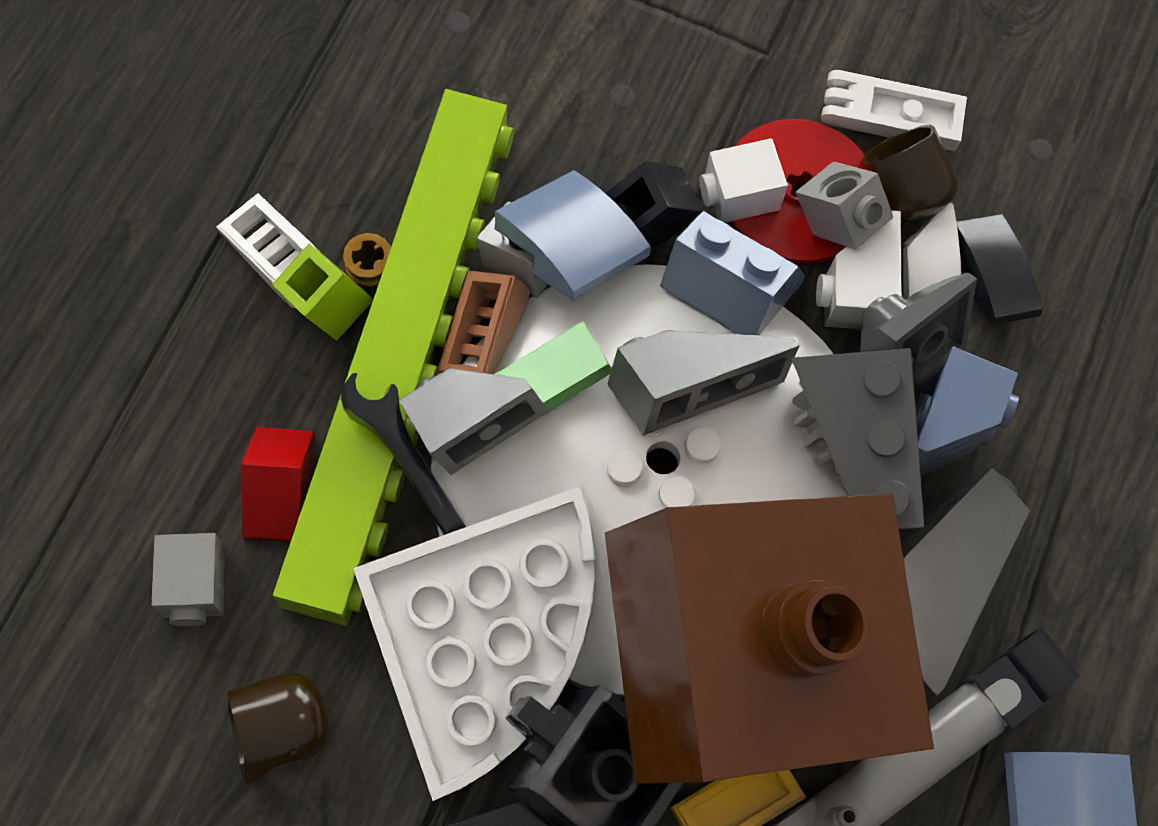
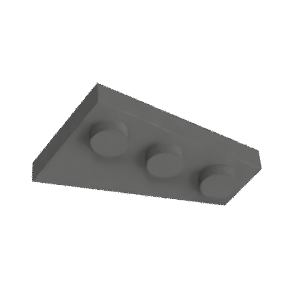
M911 348L791 358L848 496L893 493L899 530L924 529Z

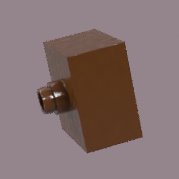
M893 493L666 507L604 533L635 784L708 782L934 749Z

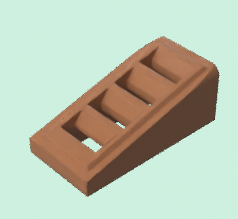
M468 270L436 374L439 375L448 368L494 374L525 311L531 290L513 275ZM491 300L496 301L494 308L488 307ZM482 318L491 319L489 326L479 325ZM473 336L485 338L483 346L470 344ZM463 356L479 357L477 367L460 364Z

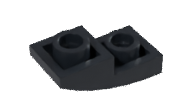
M1003 215L956 222L960 254L973 272V276L977 278L974 299L990 323L996 325L1041 316L1043 305L1032 270L1019 241Z

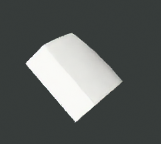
M950 203L942 211L933 215L915 234L911 235L902 244L904 246V299L930 285L961 275L957 223L953 203Z

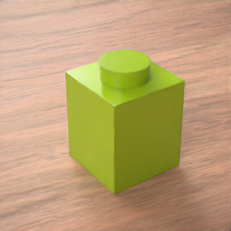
M311 243L300 252L271 284L300 313L336 341L373 302V298Z

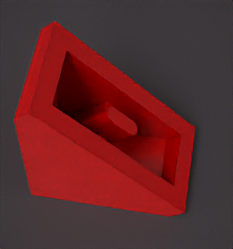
M256 428L241 463L242 537L244 539L291 543L308 493L315 437L314 431Z

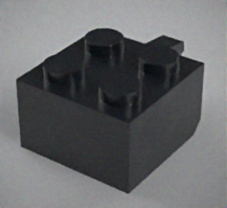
M600 685L576 690L564 708L561 705H555L552 711L548 710L532 696H526L524 699L520 698L505 718L530 741L524 749L529 758L507 789L551 826H656L683 784H635L625 702L615 693Z

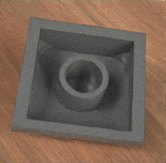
M965 273L930 285L907 299L898 294H893L886 298H877L867 307L861 319L863 327L860 352L911 348L914 388L930 376L952 347L961 350L966 348L977 278L970 273Z

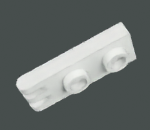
M841 70L829 72L827 79L829 89L825 91L824 103L827 106L823 107L821 121L823 123L884 137L895 136L915 127L930 124L935 127L944 149L955 151L960 144L966 96Z

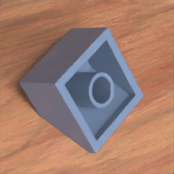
M703 211L676 239L660 287L738 334L760 335L799 288L805 275L797 265Z
M952 347L922 384L915 402L920 476L965 459L980 444L988 445L998 426L1005 428L1009 424L1019 400V396L1012 394L1018 375L1017 372L956 347Z

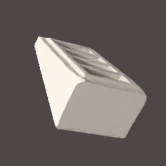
M257 194L216 227L220 234L291 308H295L271 284L311 242L265 199ZM263 219L267 221L265 225L246 240L242 237ZM278 234H280V236H279L277 239H275L272 243H270V244H269L267 247H265L262 251L258 252L259 249H261L264 245H266V244H267L269 241H271L274 237H276ZM293 249L295 250L276 267H273L274 264H276L279 260L286 256L290 251H292Z

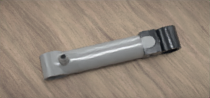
M1040 627L1001 654L994 662L986 665L958 686L957 690L928 711L934 749L863 759L816 795L783 816L772 826H880L1001 733L1013 729L1042 707L1043 703L1072 684L1080 674L1044 628Z

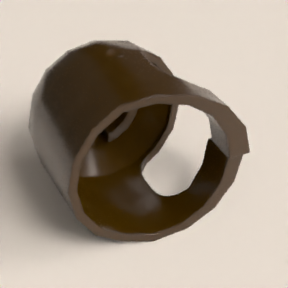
M930 124L915 127L895 136L893 135L879 142L863 155V163L866 170L878 173L891 211H901V221L916 222L932 217L946 208L955 197L958 188L955 170L950 163L935 127ZM898 150H901V151H902V152H899V153H897V154H895V155H893V156H890V157H888V158H885V157H887L888 155H890V154H892V153H894V152H896V151H898Z
M285 673L227 692L229 718L245 785L263 779V776L275 767L293 761H305L315 756L326 744L329 734L328 713L320 691L308 677L299 673Z

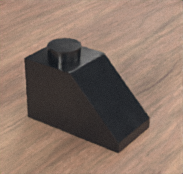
M644 161L605 193L631 219L651 247L669 240L704 211L682 167Z

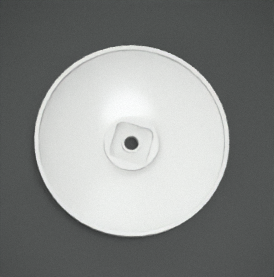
M633 265L574 301L553 287L543 290L538 298L531 297L528 299L525 311L495 373L584 321L611 368L617 348L636 337L646 338L666 330L725 334L738 333L660 287L667 266ZM784 307L780 309L759 335L793 337L800 345L795 357L833 354L819 336ZM482 338L477 345L483 346L485 338ZM468 356L463 365L477 367L479 357ZM793 363L783 383L644 436L607 385L610 376L608 375L551 409L548 413L452 475L432 456L431 472L466 527L581 486L590 517L594 543L595 584L592 611L585 640L567 683L582 689L600 685L615 693L620 699H625L605 532L666 507L848 496L840 476L835 473L834 461L830 459L820 466L816 462L820 451L817 446L803 447L801 443L809 434L806 428L794 426L793 419L803 413V409L798 408L792 403L793 397L803 391L799 385L800 379ZM658 448L669 450L676 457L678 467L670 474L655 473L649 468L646 455ZM437 525L439 537L443 536L444 534Z

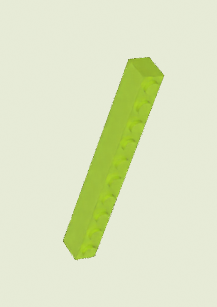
M449 89L444 91L347 376L348 379L352 373H357L355 380L356 388L359 394L369 400L383 398L386 389L391 384L396 385L401 415L414 445L417 443L419 434L400 400L413 392L423 380L438 375L436 374L438 366L432 365L437 346L442 348L445 346L454 317L448 315L453 297L459 299L467 271H470L469 267L463 266L468 250L477 252L479 248L477 237L484 230L485 220L479 219L483 203L492 205L495 199L500 174L494 172L498 157L507 159L514 135V128L507 126L506 104ZM341 396L273 597L282 609L348 626L352 611L361 613L365 606V601L353 568L367 564L370 555L380 556L388 532V523L381 522L387 502L396 503L398 501L405 473L399 468L395 457L379 438L367 428L349 418L343 409Z

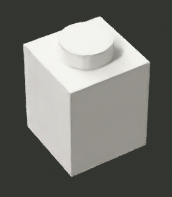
M772 138L710 152L706 173L700 175L699 178L701 195L707 207L713 205L717 219L725 223L779 211L788 187Z

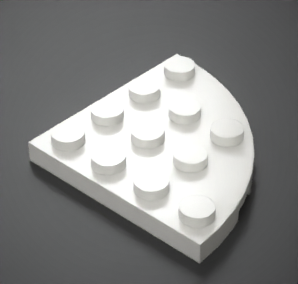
M581 486L353 568L433 801L459 790L483 776L516 750L526 738L505 719L520 698L524 699L526 696H532L550 710L574 669L587 632L595 584L594 543L590 517Z

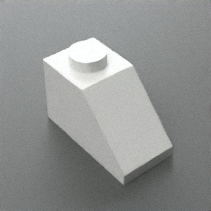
M892 211L894 218L857 249L846 246L835 256L827 274H820L816 289V304L818 307H824L825 327L862 329L861 319L863 313L874 300L880 297L886 298L893 294L901 296V211Z

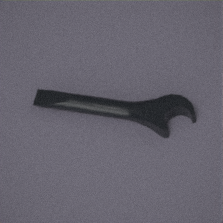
M352 373L344 384L341 394L343 409L349 418L371 431L390 450L444 535L465 528L466 525L418 452L406 430L399 407V395L396 385L391 384L386 389L383 398L369 400L359 394L355 381L357 373Z

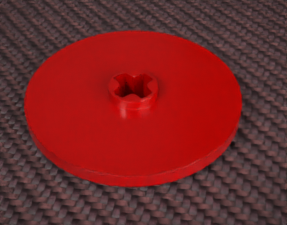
M784 119L769 122L755 128L746 134L735 146L772 138L788 187L779 211L730 221V225L736 231L773 250L793 264L810 265L834 259L846 246L812 235L798 198L790 193L792 188H796L798 184L805 185L833 161L866 170L863 163L864 153L852 140L841 132L815 121Z

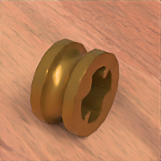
M364 233L352 238L345 246L343 258L347 276L359 287L368 289L378 287L391 249L386 239L377 234ZM374 252L377 260L374 263V269L364 270L361 261L364 259V253Z

